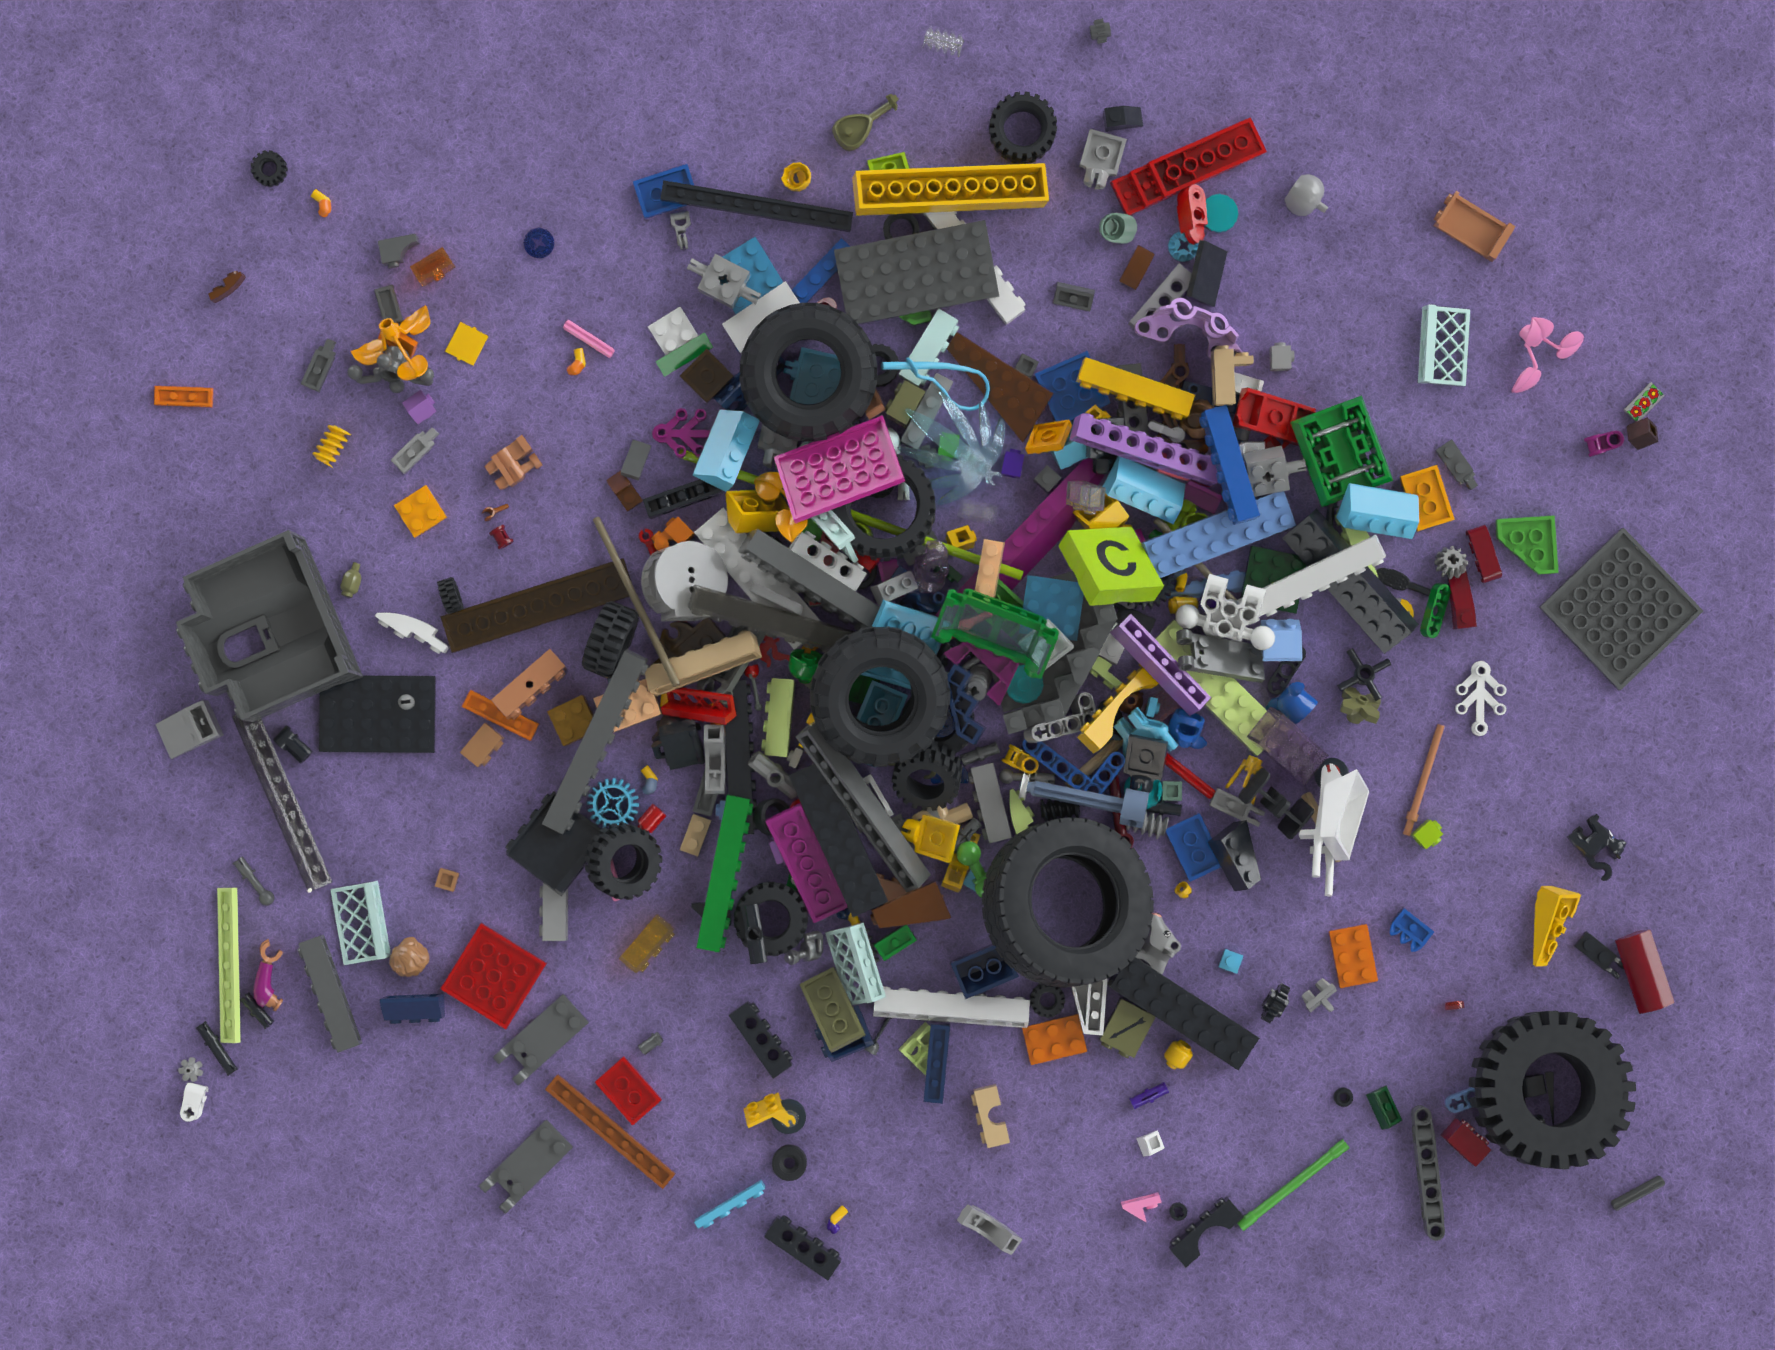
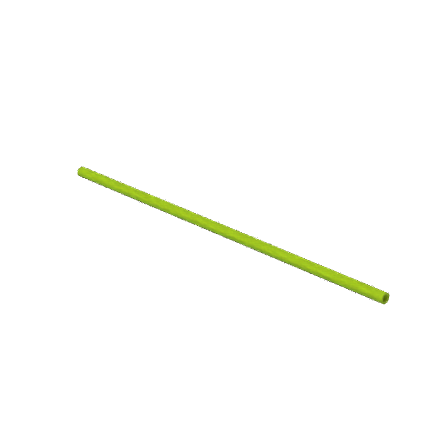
M680 449L679 454H682L684 450ZM687 450L685 457L681 458L695 464L699 460L693 452ZM740 470L737 475V479L754 484L755 479L758 477L743 470ZM851 509L853 520L896 536L906 530L905 528ZM926 536L925 542L922 544L973 564H980V555ZM1001 563V574L1021 580L1024 571Z

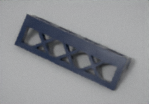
M781 356L779 358L780 364L776 368V376L787 367ZM740 371L713 398L725 410H731L729 406L734 401H739L738 407L734 411H743L748 406L741 390Z
M931 1024L923 1102L943 1104L951 1024Z

